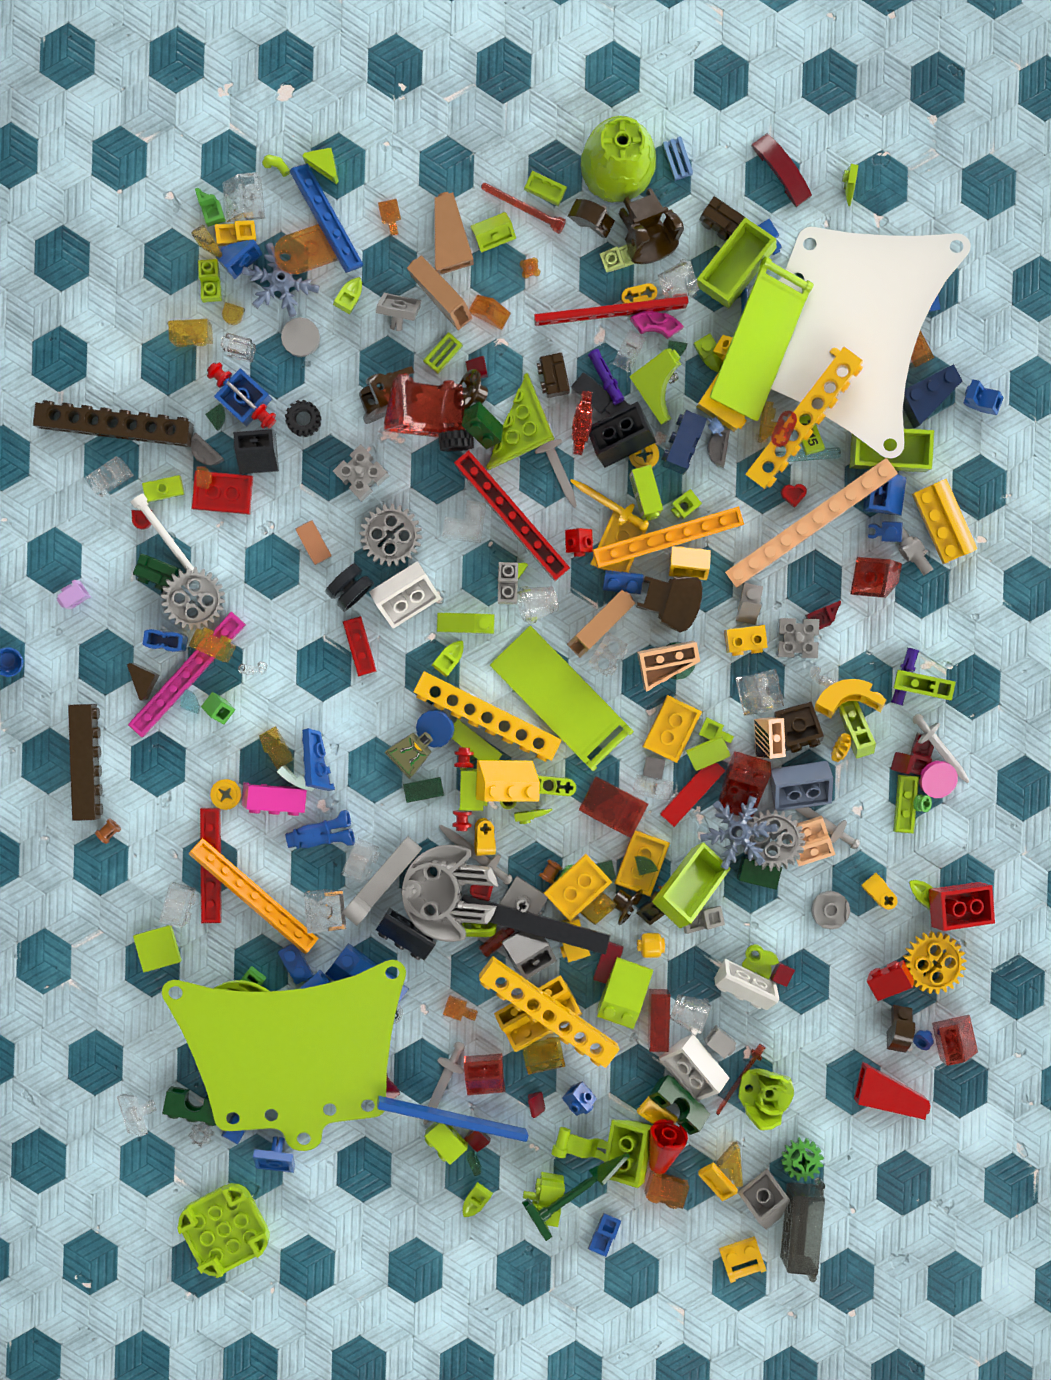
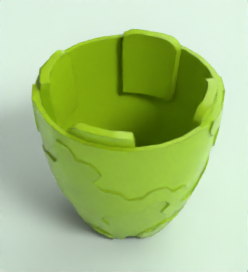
M615 116L601 122L589 135L581 154L582 177L589 191L604 201L611 203L623 202L626 197H629L631 200L640 195L649 185L656 168V151L651 135L636 119L628 116ZM625 136L628 139V143L621 145L617 142V138Z

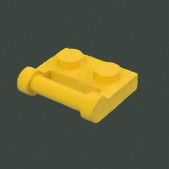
M755 1236L719 1248L730 1283L736 1282L735 1279L759 1271L761 1273L767 1271ZM755 1259L758 1262L736 1271H732L731 1268Z

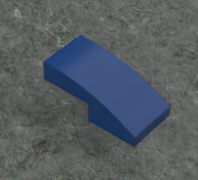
M603 1213L588 1249L607 1257L611 1243L617 1235L621 1220Z

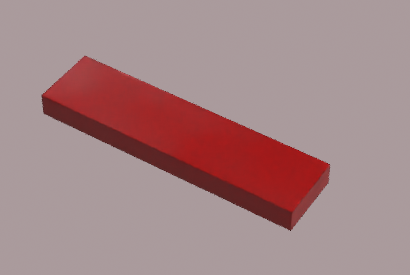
M718 763L700 769L661 811L660 815L675 827L725 770Z

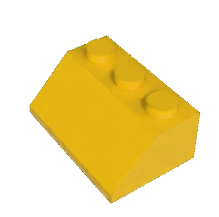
M477 760V800L539 801L540 781L533 761Z

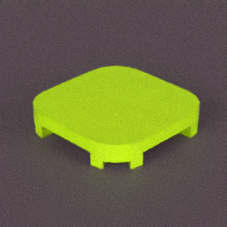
M236 1183L224 1185L191 1202L182 1211L177 1226L179 1234H183L198 1263L197 1269L201 1274L204 1272L209 1276H216V1278L222 1277L227 1271L254 1257L258 1258L261 1256L270 1238L268 1226L246 1187Z

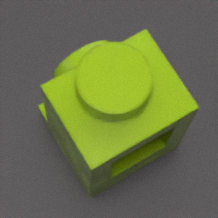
M689 489L671 504L673 507L671 512L677 519L681 517L683 520L702 503L694 492ZM682 503L687 504L686 510L681 508Z

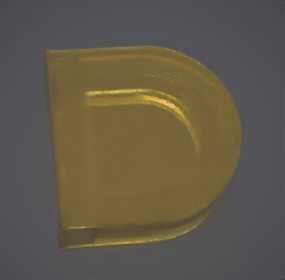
M225 302L222 317L227 324L237 325L241 322L245 309Z

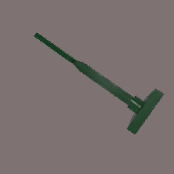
M628 1153L589 1169L592 1177L581 1182L548 1207H543L538 1211L528 1198L522 1202L545 1241L552 1238L545 1221L551 1218L553 1213L589 1189L595 1182L598 1181L601 1186L605 1185L630 1157Z

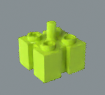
M541 1172L540 1178L536 1179V1192L524 1191L523 1199L533 1200L532 1203L538 1211L543 1207H548L564 1195V1175ZM561 1208L545 1221L547 1226H559Z

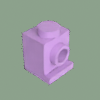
M73 580V586L71 584L67 585L61 590L62 593L57 595L58 598L56 599L61 607L73 609L91 597L81 581Z

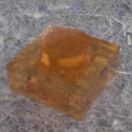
M197 467V487L209 489V484L212 482L211 472L206 467Z

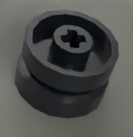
M356 563L341 572L325 590V593L331 599H336L340 596L337 605L344 612L356 604L374 585V582L368 576H363L359 579L362 569Z

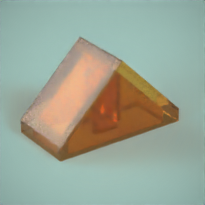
M481 295L476 296L469 309L470 314L500 330L503 329L511 315V312L494 298Z

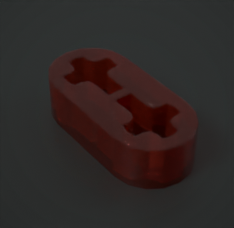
M788 410L780 415L771 436L772 443L776 447L781 448L788 444L797 424V416L794 412ZM792 415L791 418L794 422L789 423L787 428H784L785 420L783 418ZM784 430L783 437L786 440L781 441L779 444L775 436L780 435L781 431Z

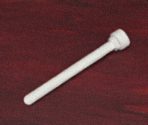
M142 493L130 502L133 507L144 513L185 569L188 567L190 572H193L194 567L147 506L148 499Z

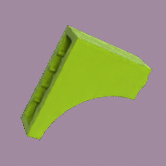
M671 348L665 349L629 376L661 425L666 424L672 419L668 413L665 401L666 388L671 375L682 365L679 361L681 359L679 354Z

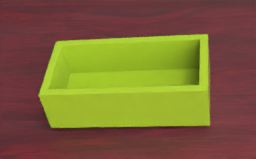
M745 217L697 278L698 288L729 309L759 271L762 259L765 256L769 258L777 248L776 238Z
M904 429V449L902 453L895 458H887L896 471L927 472L932 469L934 430ZM851 433L850 468L871 469L885 459V457ZM889 438L884 441L883 446L887 451H894L897 447V442Z
M702 842L691 848L652 902L677 927L682 928L690 925L731 868L729 867L728 870L722 868L723 860Z

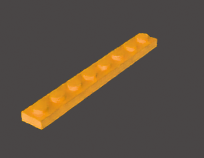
M738 506L596 548L592 551L597 568H601L744 525Z
M203 838L189 852L192 858L304 954H307L319 938Z

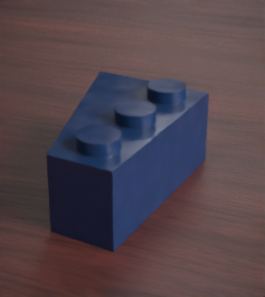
M954 364L905 389L903 409L913 429L920 426L962 382Z
M688 410L684 414H679L676 422L678 429L676 432H672L668 441L672 444L669 450L665 449L661 459L664 461L663 467L682 475L685 474L690 466V460L695 453V448L708 418Z

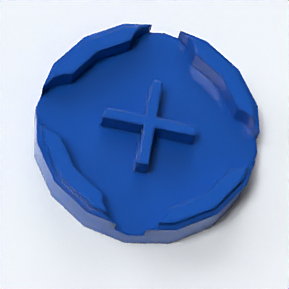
M437 709L428 710L417 720L416 731L418 737L424 732H427L432 737L433 741L427 746L433 748L442 747L453 737L454 724L445 712Z

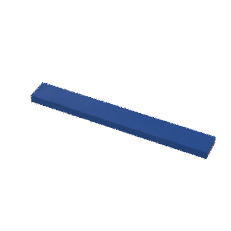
M378 1096L377 1107L379 1110L523 1142L528 1140L529 1135L526 1128Z

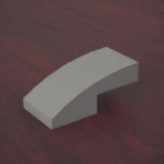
M721 906L701 909L694 921L684 927V932L689 934L725 925Z

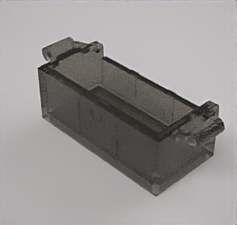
M820 1177L815 1179V1185L787 1183L786 1195L790 1202L784 1211L780 1258L788 1273L807 1275L811 1282L817 1280L825 1206V1184Z

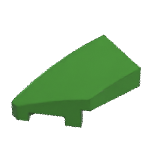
M195 188L207 226L210 227L225 222L226 219L221 203L216 199L215 195H209L202 192L201 189Z

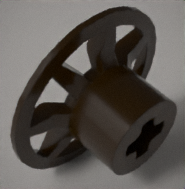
M476 369L469 370L460 380L455 395V403L458 409L465 410L473 403L480 402L483 404L486 400L488 389L481 385L479 371ZM463 382L466 384L465 388L461 387Z
M642 889L633 897L623 890L616 894L611 902V906L622 913L618 925H622L630 917L628 911L633 913L632 905H637L643 895Z

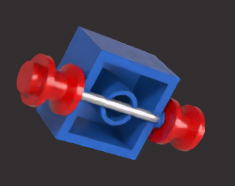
M220 362L217 364L212 363L207 369V377L209 379L215 378L217 380L216 386L221 388L214 397L246 427L253 420L259 419L262 422L260 426L262 429L271 428L276 423V414L274 412L269 414L266 411L267 405L272 400L271 396L241 368L232 376L230 371L224 372L222 370L223 365Z

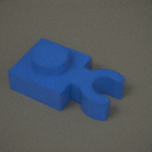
M883 521L882 527L876 523L868 525V528L876 530V533L869 534L868 538L874 539L882 536L881 541L902 542L903 522Z

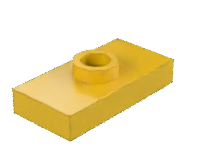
M649 1096L637 1109V1113L653 1125L655 1121L661 1119L672 1120L674 1124L678 1120L676 1115L666 1108L662 1109Z
M714 1162L699 1170L698 1175L721 1201L737 1194L738 1189Z

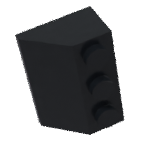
M638 401L586 427L596 456L604 468L656 443L653 431Z
M390 907L376 928L380 937L385 940L391 939L395 942L394 945L401 950L407 949L411 952L410 955L417 960L423 959L425 961L437 942L436 939L422 933L412 921Z

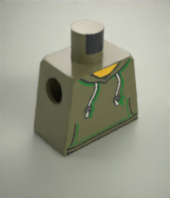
M424 732L420 737L412 733L391 746L384 753L410 779L431 754V750L427 745L433 739L427 732Z

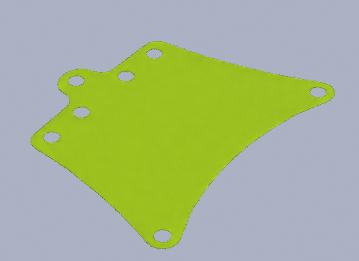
M388 960L345 979L303 989L249 992L212 989L181 980H171L164 984L161 993L162 997L179 1025L193 1054L206 1087L215 1123L220 1129L224 1131L278 1129L284 1134L288 1146L292 1149L308 1151L316 1148L321 1143L323 1129L329 1123L375 1118L384 1113L383 1110L378 1109L377 1100L378 1096L386 1097L387 1064L391 1034L398 1001L406 977V969L401 962ZM391 966L396 967L399 970L398 977L395 979L388 978L385 974L387 968ZM174 986L179 987L182 990V996L179 999L171 998L169 996L170 988ZM367 1099L372 1100L375 1105L374 1109L369 1112L364 1111L361 1107L362 1102ZM326 1104H333L336 1107V1112L331 1116L326 1115L323 1112V1107ZM269 1109H274L277 1111L278 1117L274 1121H269L265 1118V1112ZM231 1112L237 1113L240 1117L239 1122L236 1124L228 1123L226 1120L227 1114ZM300 1133H307L311 1139L308 1144L302 1145L298 1142L297 1137Z

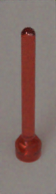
M488 183L481 185L482 190L549 224L553 228L552 231L558 234L562 232L566 219L560 216L553 218Z

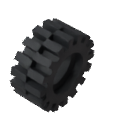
M298 400L295 404H290L291 407L287 408V414H285V422L288 428L300 437L314 435L313 433L317 432L318 427L321 426L320 420H322L316 406L306 400L301 402ZM300 412L310 414V422L305 426H301L296 422V416Z
M453 430L438 434L440 451L456 452L474 448V438L467 430Z

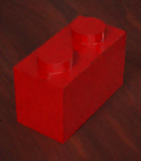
M904 960L900 962L893 961L885 968H875L870 971L867 983L877 1001L913 988L914 978Z

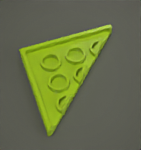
M525 373L523 376V382L520 388H518L513 400V406L503 424L502 440L492 450V456L486 465L488 470L555 439L528 373Z

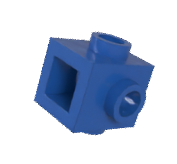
M583 1081L572 1085L562 1097L563 1101L576 1116L583 1113L588 1114L593 1109V1104L597 1100Z

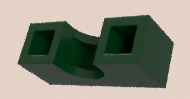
M670 1075L660 1078L649 1094V1097L662 1109L671 1106L673 1103L678 1105L680 1116L676 1123L681 1125L689 1135L700 1132L710 1116L705 1106L693 1098L691 1093L685 1090Z
M171 1086L166 1091L162 1114L172 1119L180 1117L185 1118L188 1122L200 1121L205 1122L208 1126H216L208 1094L202 1106H194L189 1101L190 1089Z

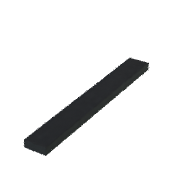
M464 894L462 897L464 903L497 906L494 915L489 921L490 923L604 955L607 953L611 937L609 934L534 913L521 912L516 908Z

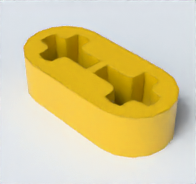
M651 283L627 288L622 293L621 302L624 304L655 300L657 288ZM646 289H649L650 292L653 291L650 298H648V295L641 296V294H644ZM628 293H630L631 296H638L634 297L632 302H630L629 299H625Z

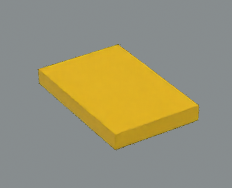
M613 511L597 548L644 535L647 529L644 531L640 530L639 526L629 520L619 525L620 515ZM593 556L590 565L597 567ZM634 558L599 569L629 572Z
M667 695L642 747L678 763L702 711Z
M633 829L614 884L636 892L642 889L644 895L651 897L670 842Z
M585 853L544 892V895L569 921H572L612 881Z

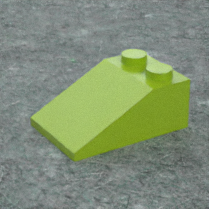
M617 957L599 1001L597 1017L634 1029L653 974V969Z

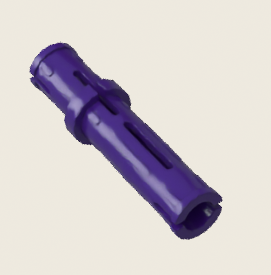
M599 349L592 350L588 357L602 380L604 390L608 392L614 405L621 403L625 398L618 387V381L613 378Z
M907 647L904 662L900 665L902 671L913 673L916 670L914 666L919 650ZM895 689L891 703L903 706L907 691Z

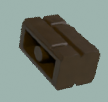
M713 196L699 220L702 221L703 227L708 230L712 228L718 232L717 235L722 240L726 241L745 216Z
M560 352L541 356L539 358L540 363L536 364L538 374L543 376L544 382H540L542 393H546L547 398L569 394L570 387L563 354Z

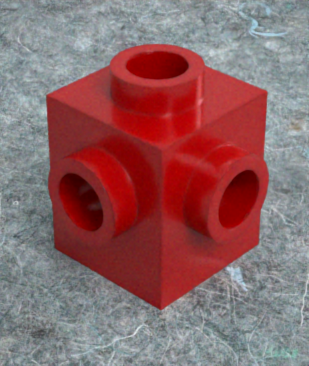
M576 528L565 530L566 553H574V557H584L585 553L593 552L592 529Z

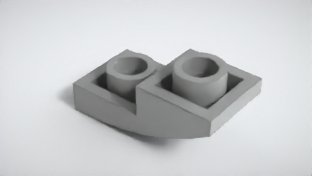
M499 562L498 604H517L518 563Z

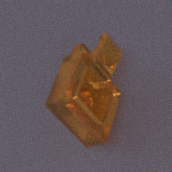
M397 199L379 202L382 223H388L391 236L399 234L396 221L401 220Z
M449 995L443 1015L461 1021L462 1016H465L475 1021L478 1011L466 1007L467 1001Z

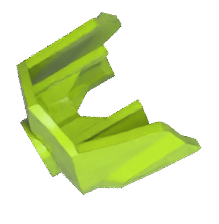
M751 1069L741 1077L738 1097L745 1108L746 1115L759 1130H772L776 1126L781 1125L783 1112L789 1107L794 1097V1087L791 1078L765 1069ZM748 1084L752 1086V1088L750 1087L749 1089H745L746 1085Z

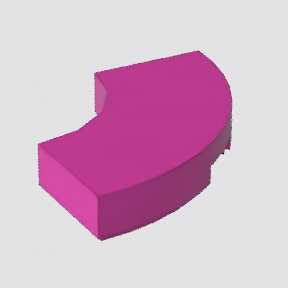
M643 311L630 317V321L640 334L657 332L666 339H669L684 327L676 318L667 313Z

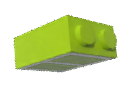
M648 465L633 469L629 474L640 517L641 519L646 518L647 521L657 519L663 511V506L652 467Z

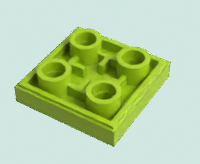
M172 924L133 935L143 973L182 961Z

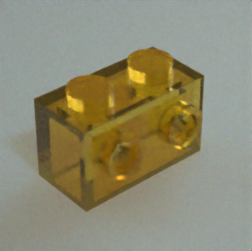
M208 319L168 321L169 340L176 347L213 344L212 324Z
M203 627V629L196 628L189 646L222 662L229 663L237 646L231 643L232 639L224 635L218 637L214 635L215 631L207 627Z
M549 1037L546 1040L534 1042L523 1048L528 1075L566 1067L559 1037Z

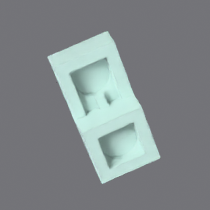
M286 765L277 771L284 779L299 788L309 791L316 789L305 785V774L297 778Z

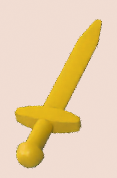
M573 479L570 480L580 491L619 514V525L629 520L639 526L640 530L644 531L648 528L649 523L646 519L642 520L632 514L635 507L633 503L623 508L586 484Z

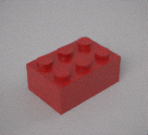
M975 882L929 889L931 927L948 931L995 924L993 885Z

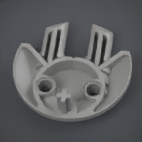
M440 845L431 848L413 861L404 877L401 893L406 913L412 923L422 933L433 939L445 942L465 940L466 930L462 925L463 922L488 924L497 906L469 904L460 901L462 896L460 891H462V886H465V884L498 887L492 867L467 865L465 863L471 857V850L466 847ZM433 866L437 869V876H433L430 873V867ZM428 905H432L435 908L434 914L428 912Z

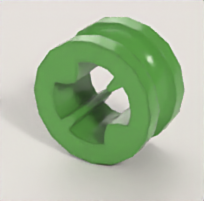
M916 795L913 802L916 811L928 812L931 809L932 801L930 796Z

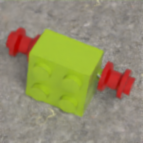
M458 747V751L454 752L458 756V762L454 764V767H462L460 768V808L453 811V815L456 816V822L452 823V827H456V831H467L472 825L468 822V816L472 815V811H483L484 806L488 805V801L476 799L477 769H467L473 767V764L470 763V756L474 755V752L470 751V748Z

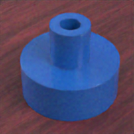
M919 1030L914 1035L913 1042L921 1050L927 1051L934 1044L932 1033L929 1030Z

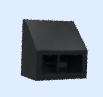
M273 429L233 432L235 454L240 474L279 471L277 438Z

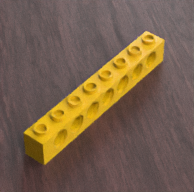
M843 347L745 475L765 489L767 486L770 488L777 480L775 478L776 474L779 471L783 472L788 466L787 460L790 456H795L801 449L799 445L803 439L807 441L814 432L811 430L814 425H819L826 417L824 412L828 407L832 409L837 403L838 399L836 397L840 392L844 393L851 384L849 380L852 376L857 377L862 371L863 366L861 365L863 360L846 347ZM841 367L848 370V374L844 377L837 375V370ZM829 383L834 384L836 387L832 393H827L824 390V387ZM814 400H822L823 406L820 409H814L812 407ZM808 415L811 418L808 425L800 423L802 416ZM796 431L799 434L798 439L795 441L788 440V433ZM778 447L786 448V454L783 457L776 456L775 451ZM767 462L774 464V469L770 473L763 470V466Z
M425 671L414 690V693L417 694L416 698L424 702L428 699L434 702V707L442 711L446 708L451 711L450 714L458 719H461L463 716L469 719L467 723L477 728L481 725L486 728L485 732L495 736L497 733L503 736V741L511 745L515 742L520 745L519 749L527 753L533 751L537 753V758L545 762L547 759L552 761L562 741L560 738ZM434 686L439 687L441 690L440 696L436 698L430 694V690ZM450 695H455L458 698L457 705L451 706L448 704L447 699ZM468 703L475 706V712L471 715L467 714L464 710L465 705ZM484 712L492 714L493 719L490 723L482 721L481 716ZM507 721L510 724L509 730L501 731L498 726L499 723ZM519 729L527 732V737L524 740H519L516 737V732ZM534 739H543V747L535 748L533 746Z
M492 956L480 972L479 980L484 988L488 990L490 988L497 992L496 995L504 1001L507 999L516 1010L526 1012L529 1019L537 1023L539 1021L544 1025L543 1027L546 1031L559 1035V1039L567 1045L569 1043L572 1044L579 1054L589 1056L595 1065H602L607 1068L620 1050L618 1043L494 956ZM499 977L506 979L503 984L496 983V979ZM515 988L522 990L519 995L511 993ZM532 999L537 1001V1004L534 1006L527 1004ZM548 1010L553 1012V1014L549 1017H545L543 1015V1013ZM563 1021L569 1023L565 1028L559 1027V1024ZM577 1033H584V1036L582 1038H575V1035ZM595 1043L600 1045L597 1049L590 1048Z

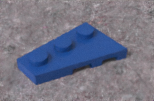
M310 728L303 729L305 785L325 791L335 790L334 783L330 784L328 776L331 773L330 767H327L324 761L326 752L321 732Z

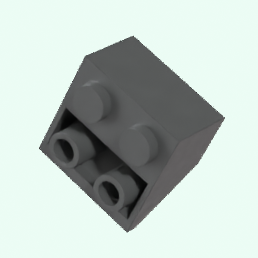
M518 931L501 941L516 973L525 979L557 961L544 937Z

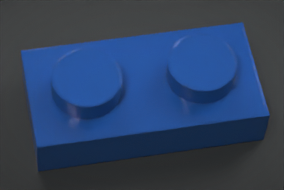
M605 570L603 590L614 592L623 590L631 594L641 595L643 574Z
M291 943L278 951L295 985L314 975L302 952Z

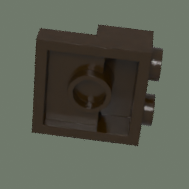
M812 701L774 713L775 718H784L785 751L790 750L791 753L799 752L803 746L809 745L810 748L819 746L820 742L823 741L824 735Z

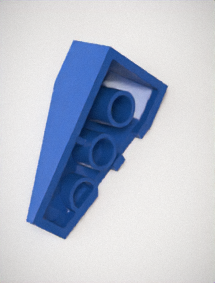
M348 943L325 974L332 980L338 981L355 976L377 964ZM387 971L385 972L388 978L395 979V977H393ZM404 984L398 1003L409 990Z

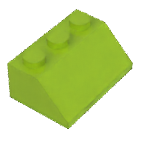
M632 1120L611 1121L604 1163L625 1153H628L630 1157L609 1180L639 1188L645 1183L649 1160V1133L652 1125Z

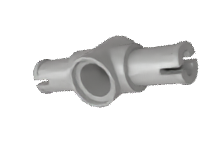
M903 528L902 542H899V552L906 561L914 562L924 576L933 570V567L924 557L925 553L923 551H925V547L917 537L909 536Z

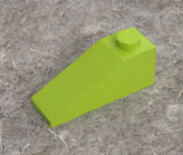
M437 613V632L494 634L495 614Z
M897 670L893 688L952 701L956 682Z
M848 701L838 707L845 732L851 736V749L855 758L858 759L874 754L876 742L858 701Z

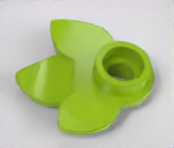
M753 944L746 949V958L742 962V967L769 979L772 973L771 965L778 964L779 960L772 951L764 950L761 946ZM757 951L759 955L754 956L752 952Z

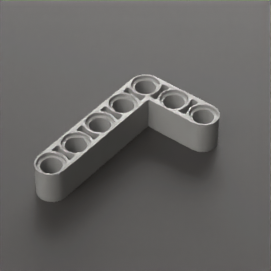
M407 836L353 898L342 914L357 926L422 848Z

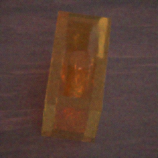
M651 1170L644 1192L650 1202L656 1204L661 1202L672 1209H683L690 1187L687 1180L665 1173L657 1174Z

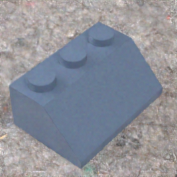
M828 761L770 769L774 810L784 811L832 804L833 775Z

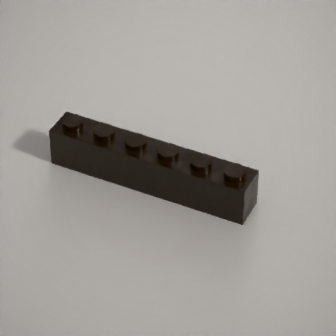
M97 704L68 705L72 821L97 820L103 814V804H100V796L103 793V788L100 784L102 767L99 765L101 747L98 746V738L101 736V730L98 727L100 709L97 708Z

